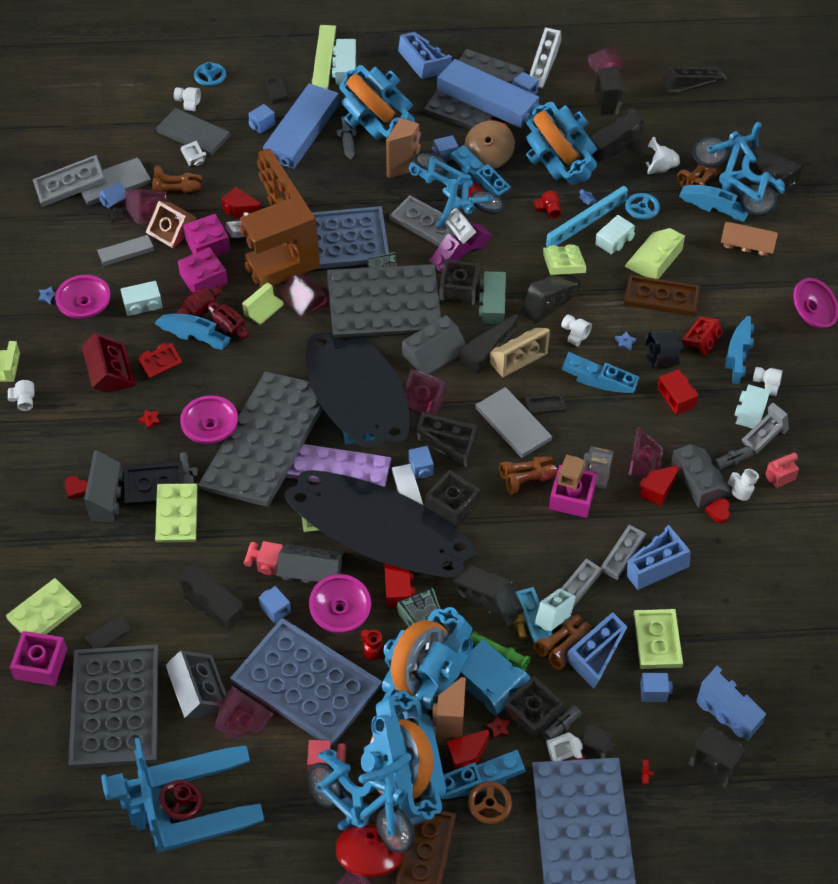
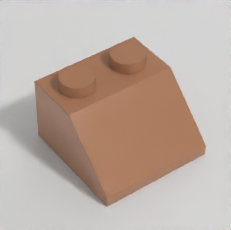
M159 201L146 233L174 248L185 238L183 225L195 221L197 217L170 202Z

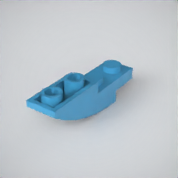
M465 145L451 153V158L461 168L466 164L470 166L468 175L471 176L473 183H478L484 191L499 197L511 188L489 164L484 166Z
M685 185L679 195L684 201L690 202L702 210L710 212L712 207H714L719 212H724L742 222L745 221L748 215L743 210L741 203L736 202L738 195L720 188L704 185Z
M167 314L161 316L155 322V325L159 326L162 330L169 331L180 339L188 340L191 336H194L195 339L204 341L215 349H224L230 341V337L215 330L216 323L198 316Z
M747 316L738 325L730 341L725 368L732 369L733 384H740L741 377H745L746 366H743V363H745L749 349H753L754 338H751V335H753L754 324H751V316Z
M568 352L561 369L577 376L576 381L613 392L634 393L639 380L638 376L606 362L601 366L571 352Z
M518 750L479 765L472 763L444 774L446 793L442 799L469 795L476 785L486 781H493L503 785L507 783V779L526 772Z

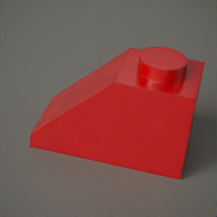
M237 187L222 198L223 211L235 219H240L244 213L251 214L262 209L260 202Z
M672 466L651 471L647 478L643 477L640 482V497L661 506L678 477L680 467Z
M488 730L447 741L446 751L453 771L472 763L477 765L489 742Z

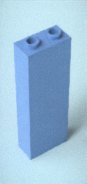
M456 59L437 77V90L519 128L525 125L527 119L532 115L533 109L539 106V96Z
M309 83L265 143L263 150L270 148L281 165L294 169L339 106V94Z

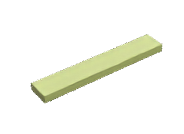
M320 25L312 79L313 85L325 89L329 87L336 26Z

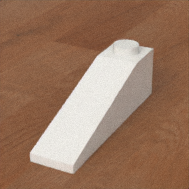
M546 27L544 29L530 72V76L539 80L538 88H543L561 42V31Z

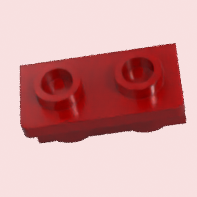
M699 317L682 339L683 345L698 347L701 355L706 356L723 334L719 320Z
M166 343L161 344L156 348L157 350L151 353L146 351L140 355L137 363L139 366H142L148 379L182 364V360L172 343L168 345Z

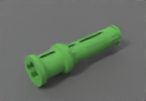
M475 631L471 634L470 638H472L474 646L483 639L506 658L513 667L520 668L523 671L527 669L530 662L529 656H523L515 652L514 648L507 649Z

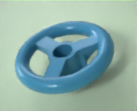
M207 62L197 67L194 72V78L196 82L203 86H215L224 81L226 70L220 64ZM221 72L220 78L213 81L215 75ZM199 74L205 75L208 81L200 79Z
M637 193L627 199L625 208L632 217L646 220L658 214L660 204L650 194ZM644 198L638 204H631L635 199ZM649 200L655 206L653 212L648 208L647 203Z

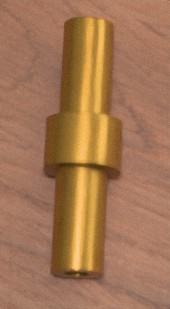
M513 601L511 602L513 624L517 628L519 640L525 641L527 640L524 626L526 624L525 618L521 614L519 602Z

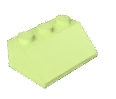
M671 228L653 232L626 263L625 267L644 277L659 279L682 251L685 235Z

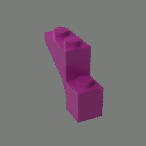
M469 222L476 233L464 244L456 235L448 233L429 262L435 264V268L439 272H445L467 252L473 249H483L492 235L482 225Z

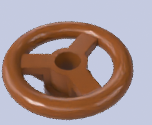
M486 781L476 785L471 790L468 797V808L472 816L479 822L497 824L509 815L512 808V799L504 786L497 782ZM487 788V796L481 803L475 805L474 801L477 793ZM494 789L501 792L504 796L505 808L498 804L494 798ZM486 802H492L493 806H487ZM481 811L484 815L492 816L496 812L500 813V815L489 818L482 816L479 812Z

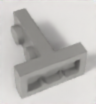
M772 403L768 407V415L742 439V443L745 446L749 445L752 451L757 454L779 432L785 434L789 430L787 414L776 404Z

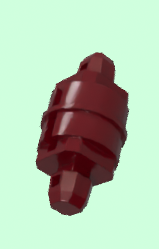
M214 286L211 289L205 287L192 292L191 295L186 297L182 304L183 307L177 314H188L198 317L206 314L209 311L208 305L211 302H216V298L221 295L222 290L219 286Z
M211 302L208 305L212 319L220 331H223L232 338L237 335L240 339L246 340L249 337L244 320L236 310H233L226 304L220 306L216 302Z

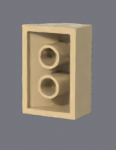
M535 328L525 332L516 339H511L500 347L494 348L490 353V364L503 378L548 354L550 330L548 328Z

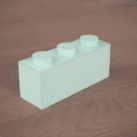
M336 39V46H333V56H336L333 57V66L335 68H332V78H335L336 84H341L344 81V75L347 71L356 68V39Z

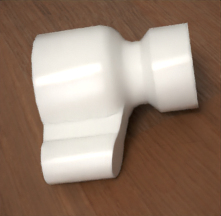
M176 87L174 90V100H184V110L195 111L196 105L199 104L201 98L200 89L188 87L184 90L183 88Z
M569 314L564 317L561 325L562 328L571 330L568 342L577 347L582 340L588 337L592 328L591 323L583 319L575 320Z
M756 367L753 381H763L765 389L770 390L769 395L777 396L783 370L774 368L764 370L761 367Z
M21 380L15 384L14 388L8 389V400L11 402L18 401L19 410L29 411L33 408V382Z
M745 469L742 476L733 472L727 482L733 487L731 490L732 494L739 500L747 501L754 491V484L758 480L759 475L752 469Z

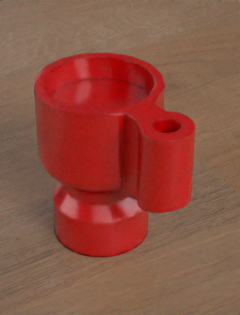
M547 191L540 199L533 201L535 210L537 212L547 210L550 219H557L562 214L559 207V196L555 191Z
M362 630L361 641L364 643L365 657L369 660H379L384 655V642L381 633L377 630Z

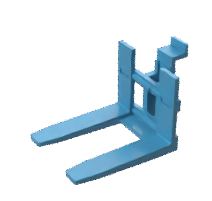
M135 738L137 750L134 751L139 778L127 781V778L124 779L122 773L106 777V774L101 776L106 800L119 798L122 810L127 809L132 826L136 825L137 830L146 829V824H149L157 853L243 830L264 821L261 805L255 804L171 824L170 817L162 811L159 805V793L171 781H192L249 763L250 759L246 746L225 748L147 767L140 740Z

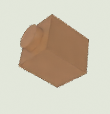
M566 455L559 471L557 484L576 490L584 472L585 460L576 456Z

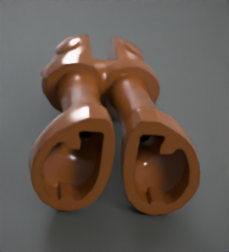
M707 157L701 160L704 163H716L714 157ZM698 164V167L692 173L688 170L679 171L677 180L682 188L685 185L705 186V183L710 178H715L721 173L724 164L713 168Z
M155 165L152 191L153 194L169 191H183V193L199 192L201 190L202 176L192 173L169 176L163 173L161 166Z
M547 456L534 457L530 462L511 463L505 461L499 464L500 475L502 479H507L506 486L510 495L517 494L520 484L525 481L536 479L540 481L549 480L557 475L558 469L556 465H553L552 457ZM524 470H532V471L523 472V473H516V472H520V471H524Z
M576 614L561 623V628L550 637L537 639L533 644V648L541 657H546L549 654V662L553 668L562 670L566 666L567 651L591 631L592 626L586 621L576 630L582 621V617ZM565 636H569L561 645L552 650L557 642Z

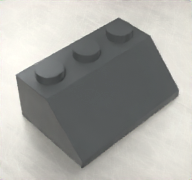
M447 315L402 341V355L424 378L468 352L467 345L458 326Z
M690 444L673 450L671 465L680 467L678 476L698 508L713 503L719 498L724 499L733 495L727 482L705 449Z
M94 451L84 501L90 521L114 522L115 515L119 513L118 498L121 499L122 487L120 486L121 482H124V471H122L120 462L99 451Z
M285 544L278 554L276 576L289 581L301 579L303 583L319 582L328 576L341 574L345 552Z
M180 650L166 664L184 718L201 720L231 708L212 655Z

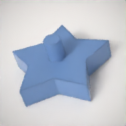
M583 189L580 190L581 195L579 198L583 200V203H587V205L590 203L596 204L597 200L592 196V193L586 192Z
M52 287L46 290H39L40 297L38 301L47 302L51 305L53 299H55L56 292L52 291Z
M627 332L622 336H615V340L619 343L618 349L626 348L631 350L632 344L636 342V338L630 337Z

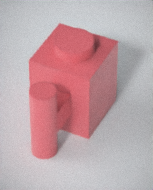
M796 453L786 455L768 464L766 477L775 488L796 480L799 468L794 463L795 460H798Z
M263 541L261 549L257 550L258 544L251 542L244 565L250 567L252 562L256 561L258 572L265 575H276L278 554L283 545Z
M309 740L308 772L316 763L328 764L318 757V753L331 749L330 740ZM338 744L337 751H335L337 753L336 758L345 763L346 745ZM317 767L313 773L316 776L330 774L329 771L321 767Z

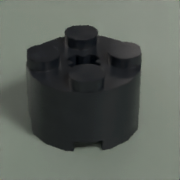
M665 329L647 333L645 346H648L649 355H646L649 365L652 368L679 365V355L683 351V345L681 341H678L676 330Z

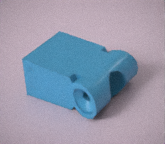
M483 639L471 650L459 676L455 679L457 681L461 677L466 678L465 690L484 703L487 710L494 717L508 705L509 698L518 694L531 681V677L525 671L513 667L506 658Z

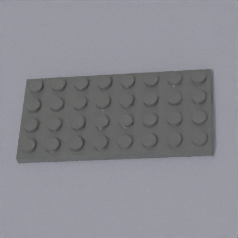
M264 372L238 416L236 429L224 440L199 482V489L269 507L323 410L312 390L310 381Z

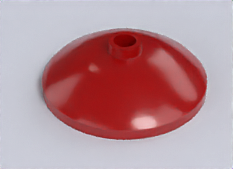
M368 823L364 827L355 825L348 828L339 836L336 843V856L340 864L346 870L359 876L378 877L386 875L395 870L403 858V853L391 851L380 839L377 824ZM382 826L389 842L398 848H403L402 841L398 835L395 834L389 837L386 834L388 828Z

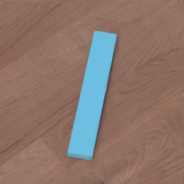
M622 186L548 233L546 247L559 245L626 202L628 189Z

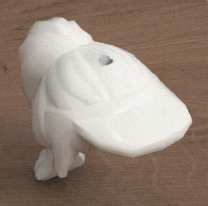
M655 137L651 139L648 147L653 148L655 154L651 165L646 162V165L649 167L647 174L665 173L669 169L676 168L680 164L679 155L666 146H660L656 142Z

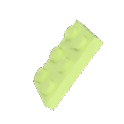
M572 244L565 247L552 245L548 246V248H543V256L550 275L586 273V264L578 246Z
M157 484L156 543L196 542L197 484Z
M54 578L9 612L6 617L21 634L23 631L47 634L80 609L81 603Z
M675 609L634 610L640 669L682 668L683 660Z

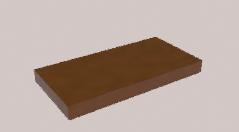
M629 274L624 305L695 316L700 286Z
M441 811L435 814L432 819L413 825L414 843L407 852L403 853L395 884H442L456 813ZM408 829L403 848L406 847L409 841Z

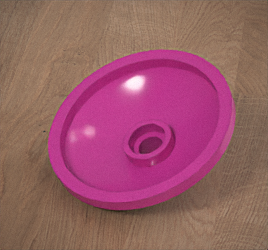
M78 275L69 278L59 286L55 300L58 309L63 314L80 319L89 318L102 312L107 307L111 295L107 283L101 278L93 275Z
M805 278L796 285L794 289V304L802 319L819 329H826L834 325L838 319V302L830 288L815 278Z
M203 396L191 401L184 408L180 417V423L184 434L188 438L198 443L211 444L226 439L234 432L238 423V414L235 406L229 400L219 396Z
M336 574L322 579L315 585L310 594L309 609L314 621L323 629L334 633H347L359 628L366 621L371 609V598L367 588L358 579L349 575ZM337 607H342L343 610H342V611H337L336 608H337Z

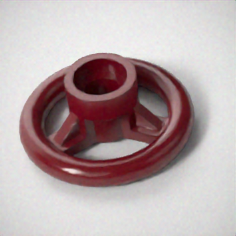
M185 780L171 781L159 793V805L162 811L173 819L186 820L192 818L202 807L203 800L200 790L194 784ZM168 791L174 798L175 804L172 810L165 802V796ZM186 803H196L191 811L178 813L181 806H184Z

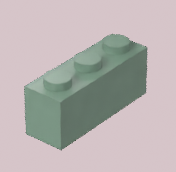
M484 271V279L480 278V289H483V292H480L479 303H483V306H479V317H482V324L504 325L506 272Z

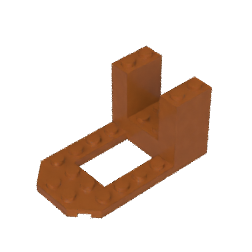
M270 148L258 152L259 160H257V164L261 171L259 172V177L265 185L268 193L267 198L271 206L240 217L241 225L239 226L242 236H246L250 249H254V251L246 254L247 262H245V267L248 272L252 273L254 283L259 284L260 288L267 282L273 286L320 267L316 219ZM281 192H284L286 200L282 198Z

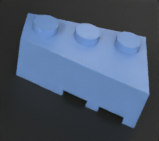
M411 32L400 35L398 51L421 79L440 75L451 64L452 56L449 54L447 56L440 52V48L432 47L429 45V41L417 33Z
M668 525L662 534L656 535L647 547L644 546L627 561V577L637 590L690 567L691 551Z
M613 612L575 644L566 655V661L593 689L599 682L627 629V626Z
M717 665L703 680L696 702L703 710L713 714L720 723L726 724L733 729L737 736L743 737L748 741L763 724L766 713L748 695L743 697L734 688L737 684L733 680L728 682L720 674L722 669Z

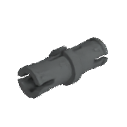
M748 445L737 451H729L727 455L714 459L713 462L717 469L721 470L731 465L736 466L740 461L751 458L754 454Z
M572 705L564 714L557 716L554 719L555 722L546 730L542 731L543 737L546 740L557 737L563 731L566 732L569 729V725L582 715L581 711L575 705Z

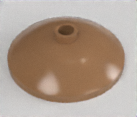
M484 121L475 125L469 131L465 139V146L484 166L489 164L493 169L505 165L512 157L515 150V140L511 130L503 123ZM491 139V142L486 143V140Z

